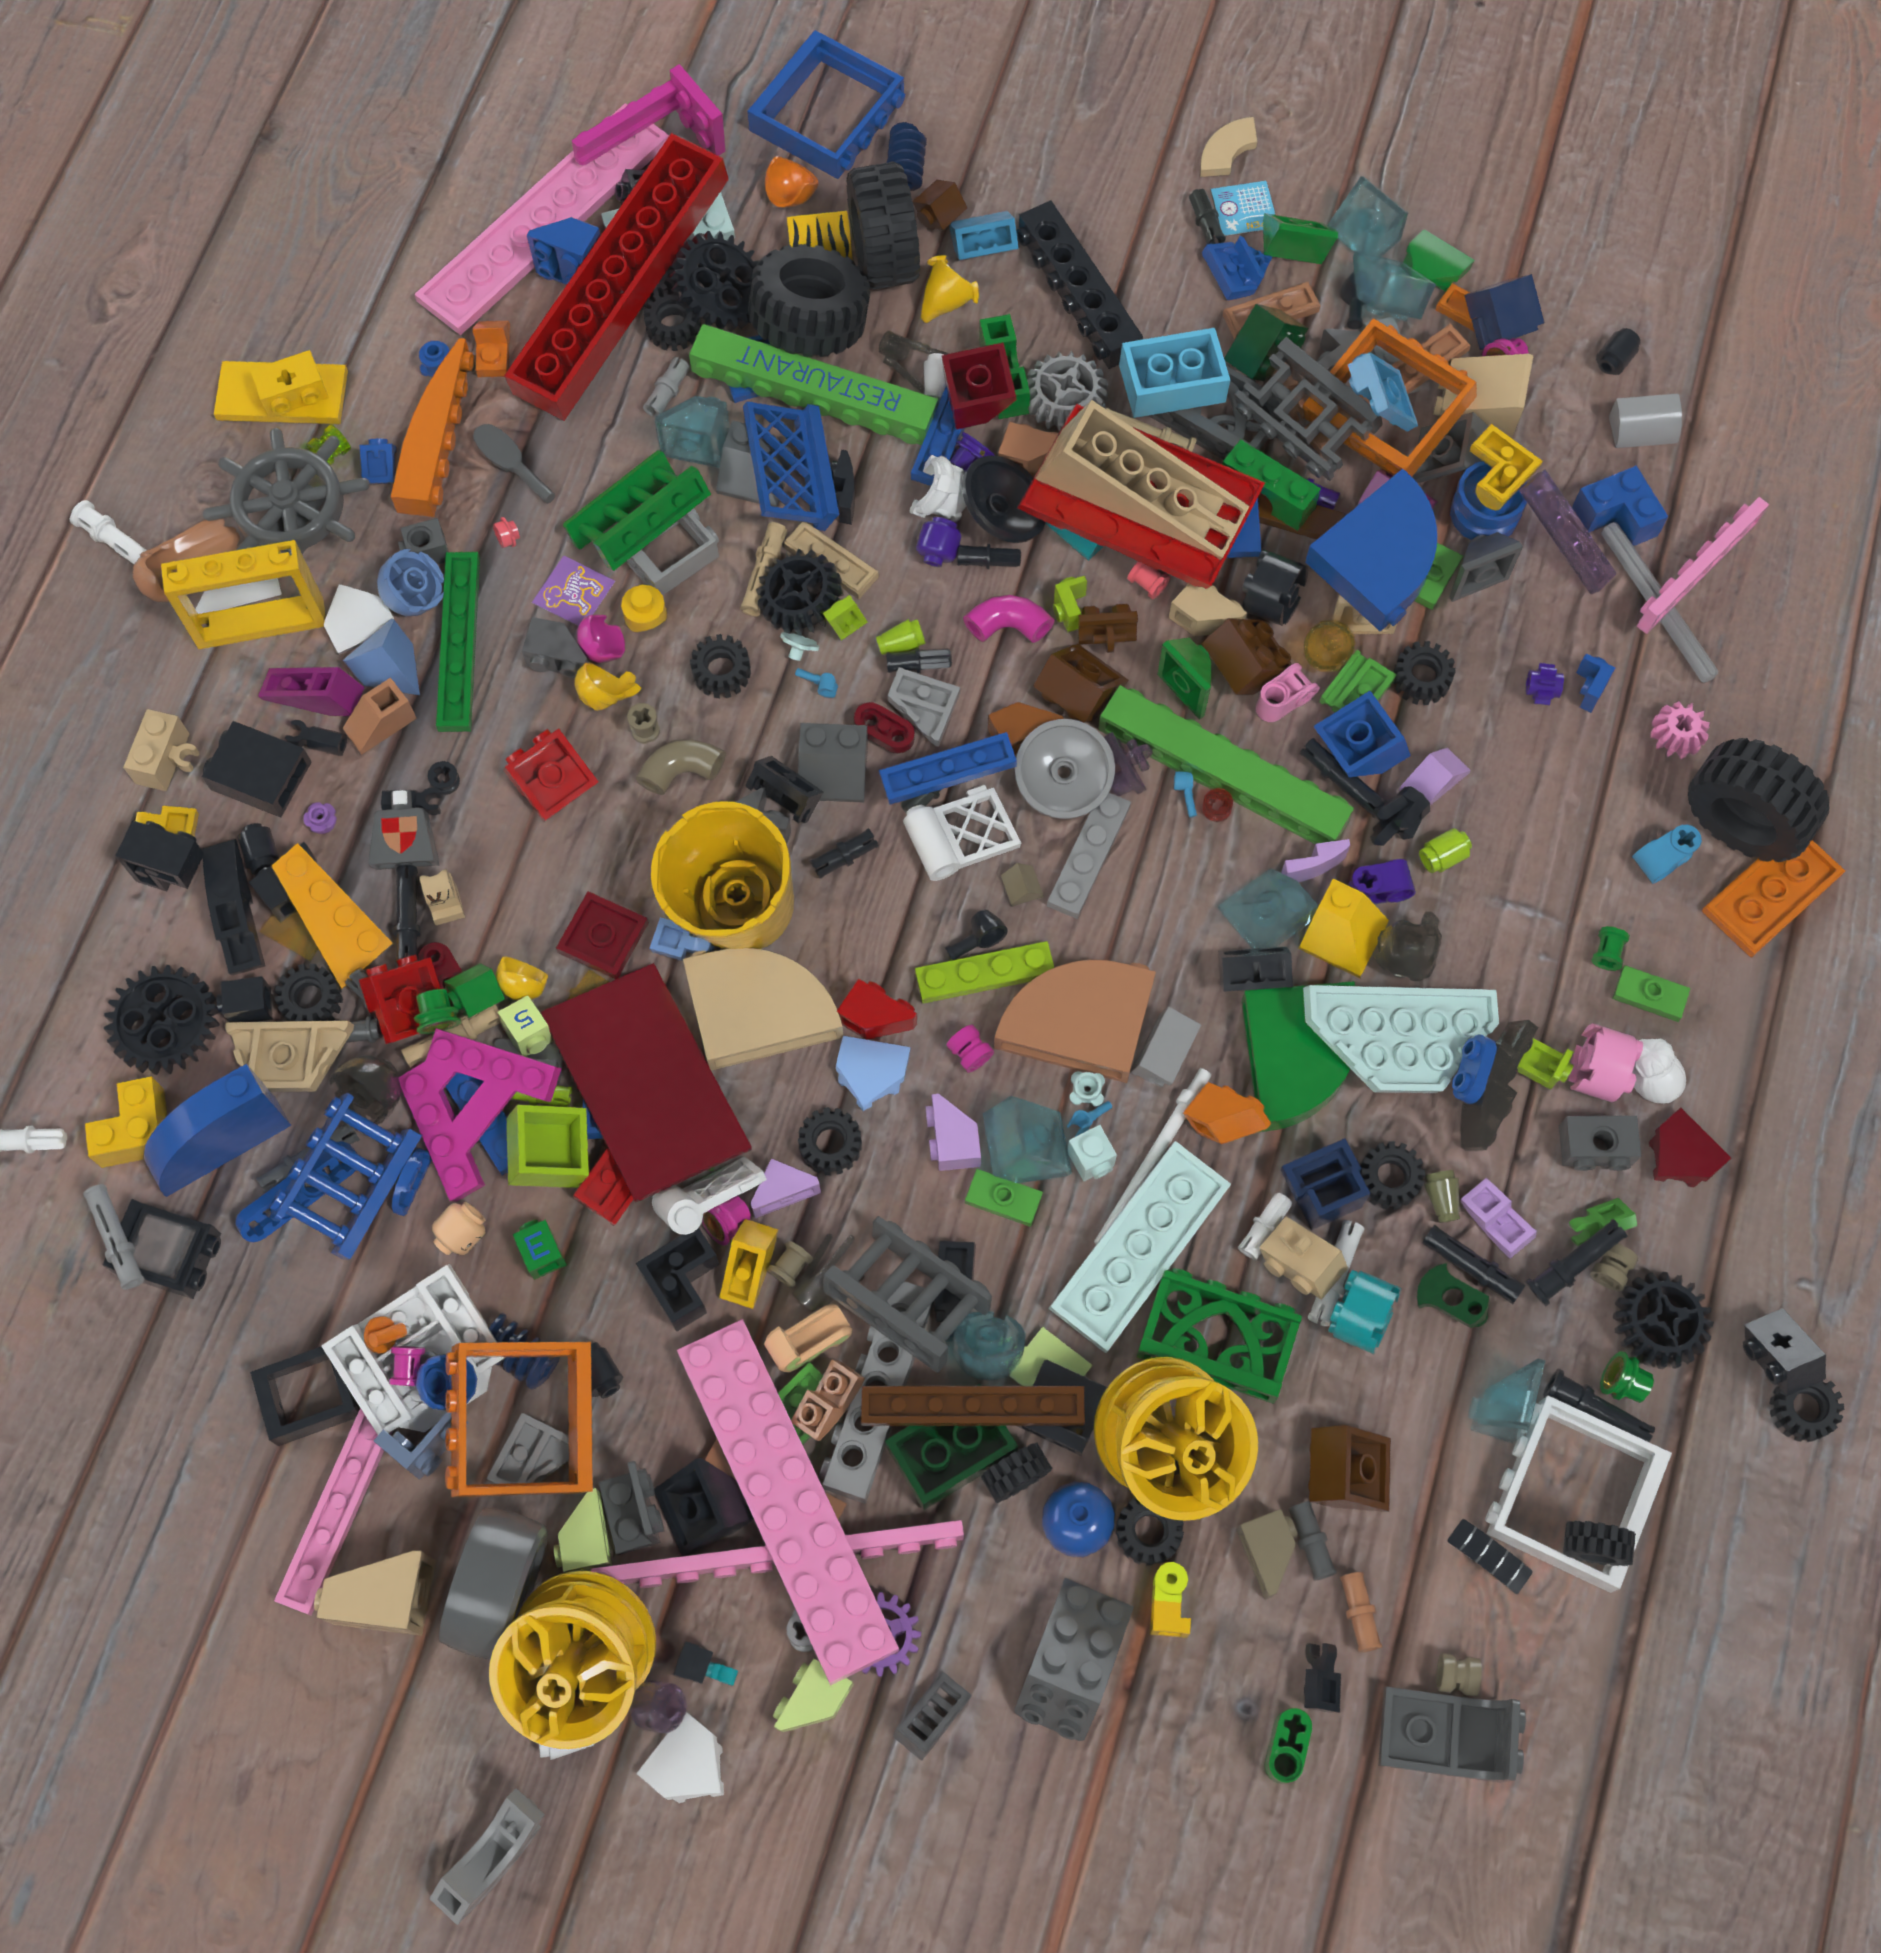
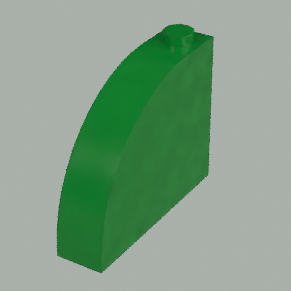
M1352 981V982H1339V983H1327V984H1315V985H1319V986H1355V982ZM1309 985L1245 990L1241 1005L1254 1097L1264 1105L1265 1109L1263 1112L1271 1122L1268 1129L1259 1132L1287 1128L1315 1115L1337 1094L1350 1071V1067L1305 1021L1303 988Z

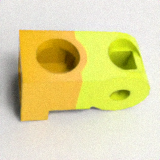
M1167 1562L1161 1565L1154 1576L1150 1635L1187 1638L1190 1635L1191 1618H1181L1182 1592L1187 1586L1188 1575L1184 1567L1178 1563Z

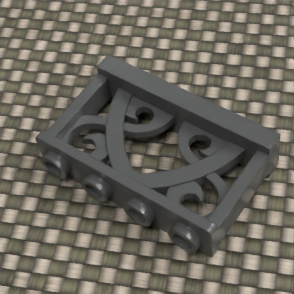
M1227 363L1226 367L1230 377L1227 397L1232 405L1234 416L1218 415L1207 419L1201 415L1202 407H1196L1193 410L1184 409L1149 415V417L1166 427L1172 428L1173 431L1188 439L1191 437L1196 438L1195 444L1223 460L1239 440H1243L1245 429L1258 432L1250 443L1243 440L1257 450H1260L1268 440V437L1260 430L1259 423L1246 421L1236 410L1237 403L1234 397L1238 390L1242 392L1243 386L1247 382L1258 391L1263 386L1259 385L1254 379L1233 370ZM1273 394L1262 407L1258 406L1275 419L1273 411L1280 405L1282 400ZM1221 423H1226V428H1227L1228 430H1226V429H1224L1223 427L1219 426V424H1221Z

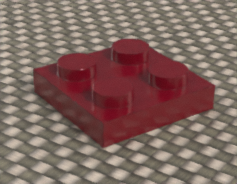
M587 891L557 944L556 950L557 953L609 977L618 979L647 928L649 921L647 917Z

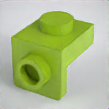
M1085 576L1077 578L1068 577L1055 585V604H1053V610L1057 621L1064 623L1067 633L1078 629V619L1081 612L1075 599L1086 596L1087 580Z
M1532 1037L1514 1070L1552 1090L1558 1081L1565 1083L1570 1075L1574 1064L1569 1061L1574 1052L1567 1049L1562 1054Z

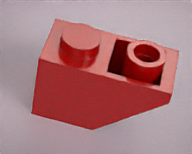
M861 979L857 980L836 1011L839 1014L842 1026L866 1040L914 1030L917 1025V1013L914 1012L915 1008L910 1003L900 998L896 1001L886 995V991L877 983L869 981L867 984Z

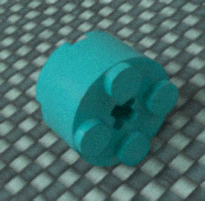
M1352 1269L1344 1287V1290H1346L1342 1299L1344 1303L1340 1301L1336 1303L1330 1318L1332 1322L1328 1332L1332 1333L1334 1338L1374 1355L1376 1347H1379L1392 1318V1305L1394 1302H1398L1402 1288L1366 1272H1357Z

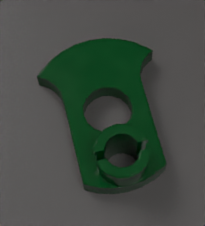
M1447 1263L1437 1265L1423 1276L1417 1289L1419 1309L1423 1307L1436 1308L1469 1328L1480 1327L1487 1322L1489 1296L1452 1276L1447 1270ZM1450 1289H1457L1463 1293L1464 1298L1460 1304L1450 1306L1443 1301L1444 1293ZM1481 1306V1312L1479 1314L1473 1315L1470 1313L1472 1310L1479 1309Z

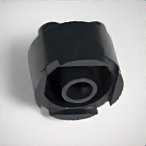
M1263 549L1258 557L1257 569L1254 575L1249 573L1244 581L1242 592L1247 593L1242 607L1244 611L1251 615L1283 626V624L1286 625L1300 602L1301 597L1298 596L1300 586L1305 587L1308 566Z

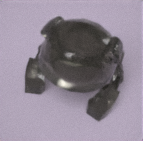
M1429 911L1424 913L1421 924L1399 920L1381 931L1377 944L1379 953L1374 955L1378 965L1383 970L1388 969L1396 977H1408L1414 982L1430 977L1436 966L1442 935L1438 929L1440 923L1438 917Z

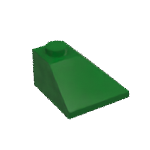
M1190 637L1167 640L1162 644L1157 675L1200 720L1205 716L1211 689L1210 656L1202 645H1196Z

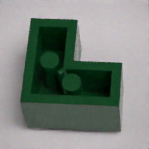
M1255 304L1224 360L1251 379L1265 381L1275 371V368L1271 366L1269 358L1272 354L1278 352L1277 346L1287 337L1301 348L1306 338L1304 335L1309 328L1280 309Z

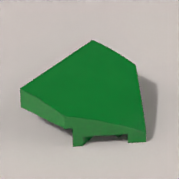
M1424 229L1409 243L1403 266L1411 272L1412 279L1410 283L1412 288L1422 289L1423 286L1428 284L1447 291L1452 282H1457L1470 271L1475 260Z

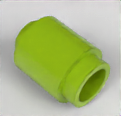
M1452 828L1426 842L1424 848L1419 850V857L1428 872L1433 874L1438 871L1441 873L1469 858V849L1472 848V844L1465 832H1459L1457 829Z

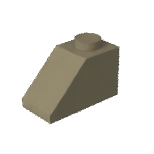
M1281 1509L1243 1523L1236 1529L1265 1600L1277 1594L1296 1545L1294 1538L1297 1537L1295 1525L1290 1516L1284 1517Z

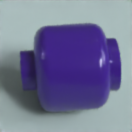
M933 517L932 521H927L922 525L916 550L924 557V563L934 567H942V563L954 561L962 538V534L956 528L957 524L941 517Z

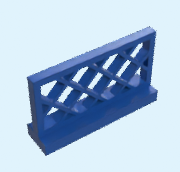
M746 401L743 405V412L762 516L813 523V527L817 530L826 531L839 516V509L819 406L808 404L804 410ZM755 414L762 415L771 424L764 428L755 419ZM782 418L794 420L796 429L794 433L781 421ZM773 427L787 439L783 444L769 432ZM763 438L775 452L769 455L760 447L759 440ZM790 442L800 451L801 458L799 460L785 448ZM778 454L792 466L788 471L774 460ZM766 465L780 477L776 483L765 474L764 467ZM794 470H797L805 478L806 485L804 487L790 475ZM783 481L797 493L792 499L779 487ZM771 493L785 505L783 508L771 506L769 499ZM801 497L809 504L811 512L804 511L795 501Z

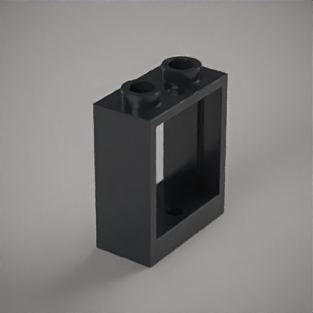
M322 1346L250 1372L269 1441L277 1446L353 1420L360 1410V1406L331 1362L343 1404L293 1423H287L275 1379L329 1360Z

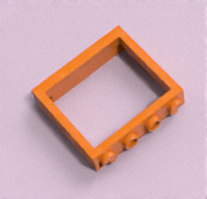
M1373 318L1330 370V373L1345 384L1351 377L1348 364L1352 363L1355 357L1371 352L1377 345L1457 395L1408 457L1371 433L1369 438L1364 441L1353 432L1343 442V444L1394 476L1401 469H1404L1412 477L1477 397L1476 381L1467 376V371L1456 370L1441 355H1432L1424 350L1417 340L1413 338L1407 339L1400 335L1391 324L1387 327ZM1308 397L1303 404L1305 419L1309 422H1313L1324 410L1311 397ZM1337 413L1330 423L1339 430L1348 418Z
M591 1342L457 1343L452 1346V1352H448L446 1355V1373L451 1375V1390H447L445 1400L446 1411L451 1413V1428H447L445 1436L446 1450L451 1451V1466L446 1468L445 1483L446 1488L451 1489V1497L579 1494L593 1492ZM568 1357L569 1482L466 1485V1358Z

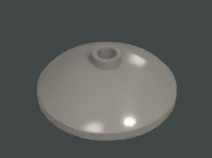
M1058 719L1038 726L1024 739L1016 756L1015 778L1022 796L1035 810L1052 818L1073 819L1090 813L1105 800L1114 781L1115 762L1109 744L1096 729L1077 720ZM1061 767H1066L1070 771V776L1061 778L1058 775V770Z

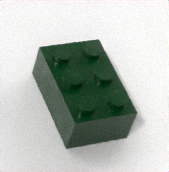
M908 1426L885 1440L889 1454L923 1511L980 1477L990 1467L1009 1457L1010 1454L1015 1451L1018 1452V1445L1006 1426Z

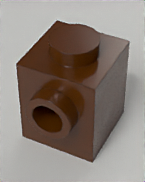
M938 179L912 201L917 210V218L920 223L927 228L944 230L967 209L956 183Z

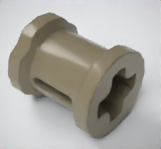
M638 703L632 706L628 711L627 719L634 740L642 744L655 741L659 737L660 727L654 707L646 703Z
M787 1241L785 1244L786 1250L775 1265H770L767 1268V1271L787 1287L793 1288L796 1284L794 1280L806 1263L811 1264L814 1259L802 1247L792 1241Z

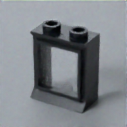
M131 1199L121 1221V1226L128 1242L133 1243L136 1251L133 1255L145 1279L143 1283L194 1299L196 1292L200 1291L206 1282V1268L210 1259L214 1258L220 1249L221 1233L211 1224H205ZM105 1257L102 1265L116 1274L113 1264L109 1263Z

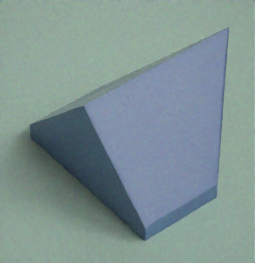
M390 619L343 659L344 663L364 686L375 688L391 677L401 692L420 695L413 643L394 619Z

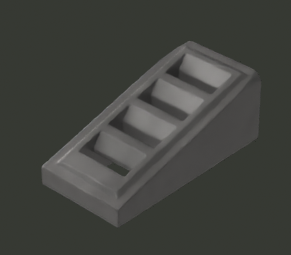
M942 1671L898 1725L893 1735L894 1738L917 1758L923 1760L972 1695ZM940 1688L957 1701L954 1706L937 1694ZM932 1701L947 1715L944 1718L928 1706V1703ZM920 1714L937 1726L934 1731L918 1718ZM912 1726L927 1740L924 1742L911 1730H909V1728Z

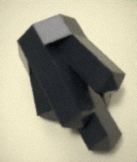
M1412 786L1404 787L1396 796L1374 809L1375 816L1380 821L1372 828L1374 832L1370 836L1372 843L1376 846H1384L1396 833L1403 840L1413 839L1421 821L1430 812V802L1424 794Z

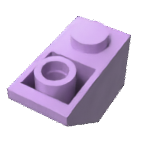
M932 1094V1106H926L927 1127H934L935 1139L929 1140L931 1161L938 1160L939 1171L981 1167L977 1123L940 1094Z

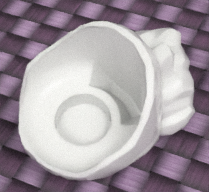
M1663 1039L1639 1040L1643 1042V1050L1640 1058L1635 1061L1632 1072L1636 1074L1634 1088L1644 1099L1654 1103L1665 1104L1674 1101L1684 1092L1687 1080L1684 1067L1675 1057L1671 1044Z

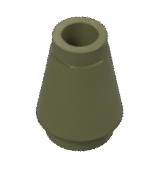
M1454 1170L1425 1175L1427 1183L1424 1186L1438 1216L1439 1223L1459 1220V1178H1455Z

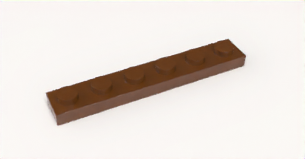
M862 1386V1426H1084L1085 1424L1084 1386Z

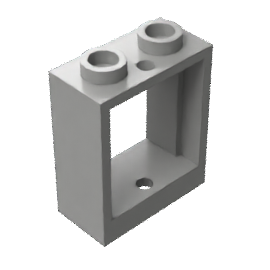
M693 508L662 534L680 523L700 547L662 573L642 549L627 560L626 563L645 585L655 587L664 595L719 557L717 547L719 539L710 526L705 528L699 521L698 513Z

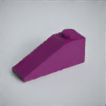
M340 667L269 668L258 697L265 701L328 716H350L360 701L365 687Z

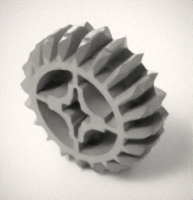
M1058 351L1056 358H1052L1047 354L1044 362L1037 361L1034 369H1030L1027 374V382L1030 389V415H1036L1037 424L1046 421L1048 430L1055 425L1058 426L1060 432L1076 404L1085 407L1093 400L1105 408V403L1108 399L1107 379L1103 378L1104 373L1102 369H1096L1095 360L1086 363L1084 354L1079 358H1075L1072 351L1068 356H1063Z

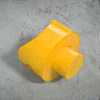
M642 584L634 586L622 597L621 607L625 623L633 632L653 629L662 624L667 618L663 595L651 585Z

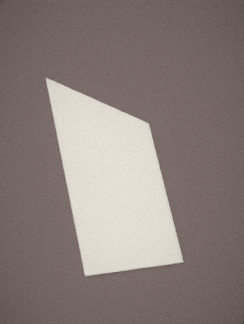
M278 578L204 591L195 610L198 614L282 595Z

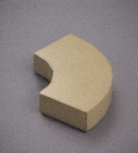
M1254 117L1233 121L1213 134L1203 150L1200 177L1230 175L1231 165L1235 158L1246 150L1256 148L1257 136Z

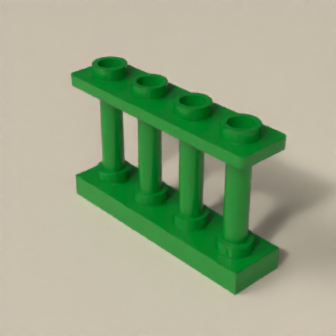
M657 450L565 521L563 527L574 546L578 549H582L593 541L606 567L615 571L709 497L711 492L697 468L690 466L677 476L664 452ZM666 484L665 487H663L661 490H659L656 494L653 495L655 491H657L660 487ZM640 503H642V505H640V506H639L638 508H636L633 512H631L630 514H628V512H630V511H631L632 509H634L637 505H639ZM618 522L615 526H613L611 529H609L606 533H603L605 530H607V529H608L610 526H612L614 523Z

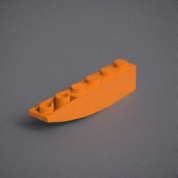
M464 338L457 340L441 362L412 416L403 441L390 496L397 513L435 517L437 505L440 506L442 504L443 478H447L449 474L448 455L449 451H453L455 448L456 436L454 429L455 425L461 422L462 408L460 403L462 397L467 395V372L472 371L474 364L473 352L469 351L466 339Z

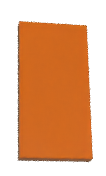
M1812 840L1806 850L1794 859L1783 862H1775L1774 860L1766 862L1758 858L1702 909V912L1752 958L1840 878L1846 870Z

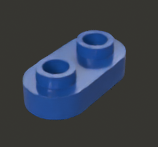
M1478 1034L1466 1041L1462 1049L1463 1056L1458 1072L1452 1081L1455 1098L1467 1104H1473L1480 1099L1485 1091L1497 1051L1494 1040Z

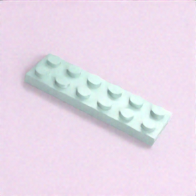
M1174 1141L1048 1309L1104 1353L1108 1352L1162 1279L1164 1270L1170 1268L1230 1187L1231 1183L1178 1142Z

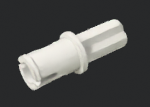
M26 1126L24 1129L18 1130L0 1129V1152L24 1150L27 1154H31L35 1150L63 1149L66 1146L67 1133L61 1128L35 1129L33 1126Z
M1276 1193L1260 1217H1254V1224L1238 1246V1249L1247 1257L1257 1261L1261 1254L1259 1247L1280 1224L1292 1206V1201L1285 1195Z

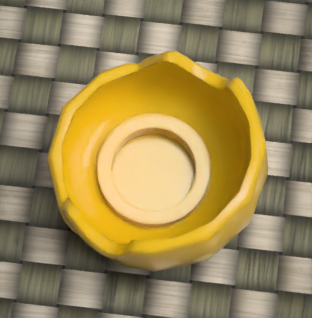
M507 956L502 957L495 972V977L501 991L505 996L513 1000H520L527 995L531 1000L538 998L543 993L548 975L540 969Z

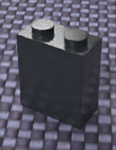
M233 721L229 729L225 730L220 736L219 746L213 757L206 761L203 767L202 778L210 790L281 818L312 762L304 748Z

